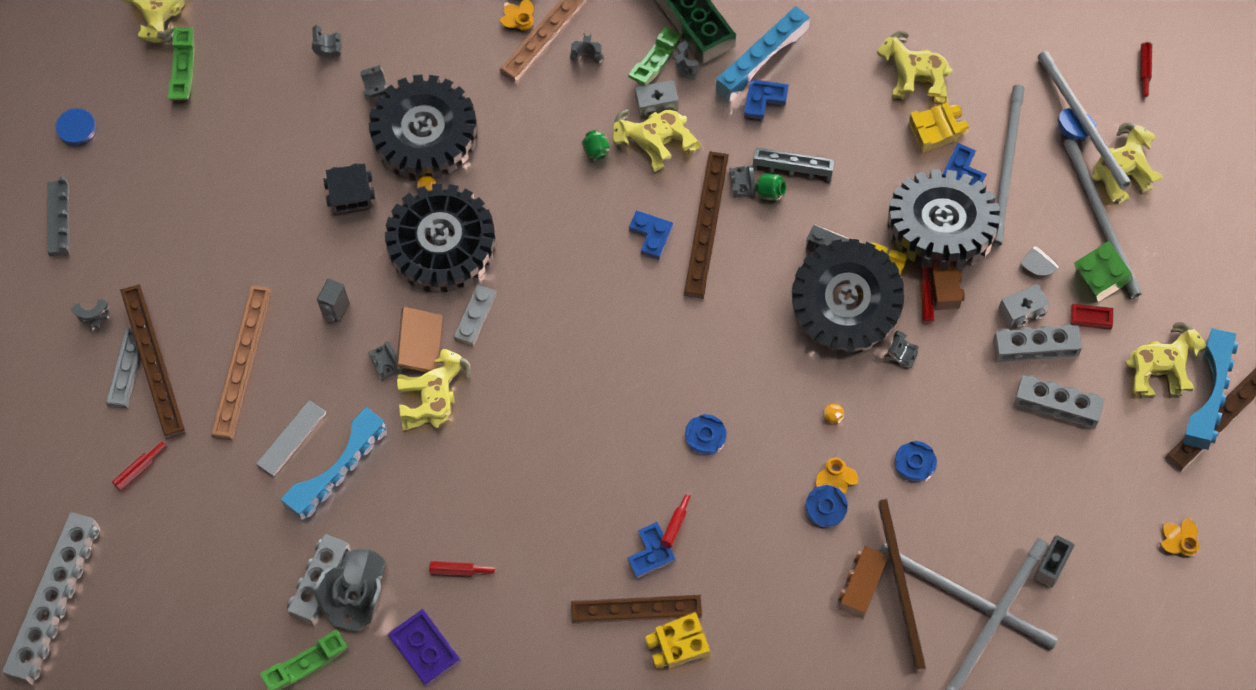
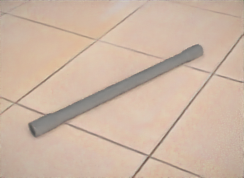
M1042 51L1038 55V59L1044 69L1048 71L1112 172V176L1121 189L1128 188L1131 185L1130 179L1119 166L1056 67V63L1049 52Z
M1014 85L1012 89L1011 110L997 199L1000 208L999 216L1001 217L994 246H1000L1003 242L1009 186L1020 110L1025 90L1022 85Z
M1069 138L1064 141V146L1070 159L1073 161L1107 241H1110L1131 271L1081 157L1080 149L1076 141ZM1132 273L1133 281L1125 286L1131 299H1134L1143 293Z
M1040 538L1036 539L1017 575L952 682L945 690H960L1034 566L1047 549L1049 544Z
M883 543L879 551L889 555L888 547ZM900 553L903 568L992 616L997 607L996 605ZM1009 612L1002 619L1004 623L1034 638L1035 641L1052 650L1058 640L1052 634L1036 628Z

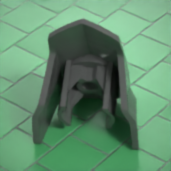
M370 549L349 551L341 567H329L320 575L313 593L320 610L327 616L333 626L357 632L366 628L371 623L378 606L381 582L386 561L378 553ZM350 615L352 618L351 622L344 623V620Z

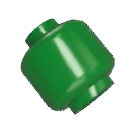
M596 130L586 133V137L581 143L587 158L598 161L607 157L610 145L605 134Z
M763 174L755 185L760 198L766 200H779L785 195L787 189L786 181L776 174Z

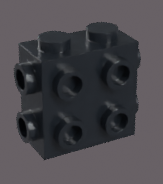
M354 163L351 166L333 167L326 170L327 178H323L325 190H329V195H326V202L328 207H332L333 214L373 207L372 200L376 199L374 188H370L369 182H373L371 170L366 169L365 163Z

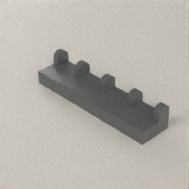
M756 147L752 167L753 170H756L757 166L770 167V173H774L775 168L789 170V176H793L794 171L810 174L809 179H813L814 175L827 176V182H831L834 160Z
M59 177L58 181L48 182L47 253L49 256L70 254L69 182L66 177Z

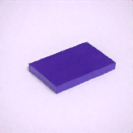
M423 609L387 634L425 687L461 662L459 656Z

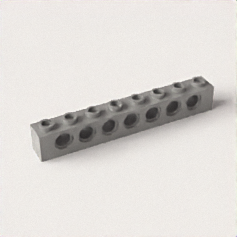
M70 512L2 670V673L8 678L32 685L34 680L39 677L40 665L49 653V644L51 639H54L57 634L59 620L66 613L67 601L74 594L75 582L82 575L83 563L91 553V544L98 537L100 528L95 519ZM83 535L79 542H74L76 537ZM70 555H75L72 561L66 562ZM61 575H66L63 581L58 582V578ZM58 594L55 601L49 602L51 596ZM49 614V618L45 622H41V618ZM41 634L37 642H32L34 636ZM28 655H32L31 660L27 663H24V658Z

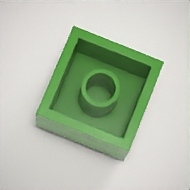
M1107 241L1074 262L1077 272L1098 302L1133 281L1131 271L1110 241Z

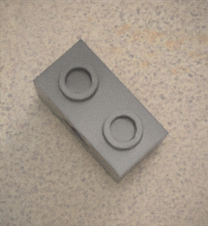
M674 80L635 87V98L640 117H649L653 113L659 114L665 110H678L679 100Z
M1039 284L1001 299L999 309L1011 328L1016 325L1017 327L1023 326L1028 320L1033 318H1042L1046 315L1050 304Z

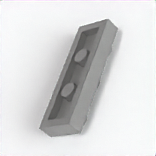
M477 284L454 335V340L474 346L497 295L495 290Z

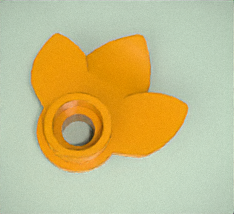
M523 0L520 6L505 3V16L499 19L503 26L507 28L517 27L520 30H528L533 26L534 20L532 15L534 13V6L530 0Z
M840 458L829 459L826 462L825 469L820 471L816 478V487L821 485L835 486L844 494L847 492L848 485L858 484L856 471L846 467L845 462ZM832 467H839V471H833Z
M1189 517L1183 520L1181 526L1167 522L1163 524V534L1166 539L1161 543V546L1165 551L1171 554L1181 553L1185 556H1194L1199 551L1200 545L1196 539L1198 528ZM1184 544H1190L1191 549H1187Z

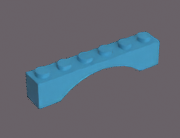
M795 6L716 78V91L731 102L744 90L750 79L770 57L786 45L796 42L809 30L810 17Z
M1211 328L1204 356L1209 362L1213 373V393L1207 403L1190 416L1183 444L1209 450L1210 444L1216 441L1218 431H1215L1214 428L1215 425L1220 424L1222 413L1218 411L1219 407H1224L1226 399L1223 389H1228L1230 377H1227V372H1232L1234 365L1231 355L1236 354L1239 343L1235 342L1236 333Z
M365 407L352 421L348 445L338 461L318 477L305 482L295 483L281 498L284 507L302 521L306 517L312 516L316 510L315 507L329 497L330 491L335 486H339L342 483L346 473L349 470L352 471L357 466L358 460L371 451L372 445L377 439L380 440L384 437L387 430L385 421Z

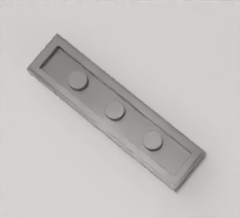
M130 328L125 329L106 401L107 406L127 409L129 406L141 360L133 331Z
M309 400L256 463L257 466L274 477L323 419L326 411Z

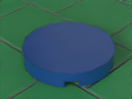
M70 109L64 112L56 123V132L59 138L68 145L77 146L80 145L79 143H86L94 136L96 131L95 120L91 113L85 109Z
M1064 109L1057 118L1059 130L1066 137L1075 141L1076 139H1081V141L1090 140L1072 109ZM1086 113L1096 128V123L1094 119L1088 113Z
M703 414L699 417H694L686 426V443L693 452L699 455L708 456L715 454L726 443V428L723 422L714 415Z
M911 441L900 446L896 452L894 464L896 471L903 479L918 483L926 481L933 475L936 470L937 458L929 445L924 442Z
M821 485L815 487L809 493L805 502L808 518L820 527L830 528L838 525L847 513L848 502L846 496L835 486Z

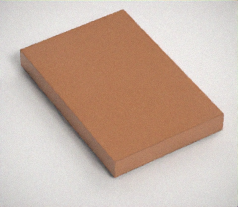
M408 307L401 309L396 366L423 372H429L438 368V363H435V360L439 358L442 315Z

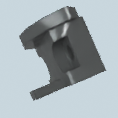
M315 25L312 28V50L314 53L324 57L341 55V35L337 32L330 35L322 34L320 26Z
M584 33L583 41H574L571 44L570 58L573 61L578 62L579 58L583 55H591L595 59V63H600L604 60L600 43L591 42L592 34L586 36Z
M686 41L681 42L677 47L678 54L672 57V59H675L676 69L682 76L696 79L699 73V63L697 60L691 61L686 59L688 57V44Z
M381 65L360 72L365 86L364 95L366 101L379 95H385L384 90L388 87V83L385 80Z
M752 164L729 168L732 179L733 198L756 196Z
M103 299L98 300L97 305L90 310L83 309L80 303L75 304L71 308V311L80 322H91L92 331L96 327L100 330L99 320L108 319L110 316L108 303Z
M897 330L893 335V343L888 349V354L885 353L884 357L889 358V361H897L903 367L912 368L918 355L919 347L905 340L907 335Z
M388 341L384 345L368 352L382 381L403 372L402 367L396 366L397 356Z

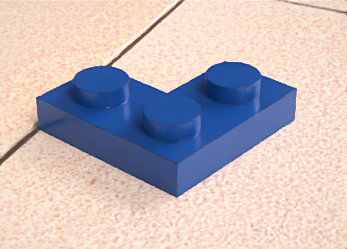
M750 79L744 117L764 119L766 103L786 105L789 84Z
M957 143L942 173V178H946L947 170L957 171L956 180H960L964 173L972 176L973 185L978 181L983 183L987 174L969 167L976 150Z
M636 210L630 223L629 231L646 236L641 248V254L660 260L674 223Z
M658 522L638 530V534L646 549L628 557V562L637 579L676 561L672 550L664 548L660 544L664 534Z

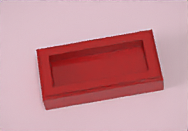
M1072 304L1070 324L1112 329L1113 308Z

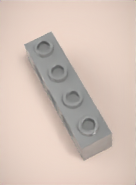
M1064 324L1060 327L1042 326L1037 329H1031L1030 327H1023L1019 330L1001 329L996 331L993 339L996 362L1078 357L1082 350L1079 326H1072L1071 324ZM1054 338L1060 339L1062 343L1055 342ZM1033 340H1038L1041 344H1035ZM1017 341L1021 346H1016L1012 342Z
M1023 375L1019 383L1014 405L1095 429L1099 422L1105 399L1100 398L1094 393H1083L1073 387L1066 388L1059 386L1053 381L1045 382L1032 375ZM1034 392H1041L1043 396L1039 397ZM1056 397H1059V398H1061L1064 402H1063V403L1057 402V401L1055 400V398H1056ZM1075 404H1082L1084 409L1078 408Z
M325 534L323 539H319L317 542L316 553L313 558L309 559L306 565L307 572L304 578L301 577L296 587L298 590L295 596L289 599L287 604V611L291 617L312 626L315 625L321 610L315 596L309 602H304L303 599L306 595H314L313 590L316 585L313 582L314 577L321 575L329 567H341L347 552L351 551L348 542ZM325 557H332L329 563H322Z

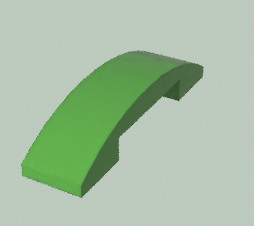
M665 26L656 38V44L642 62L635 65L628 74V77L643 85L649 84L660 73L672 56L682 38V34Z
M174 28L172 78L169 80L168 99L188 100L194 68V29Z
M336 629L319 639L316 645L281 665L277 663L260 673V676L269 690H281L324 667L348 649V646Z

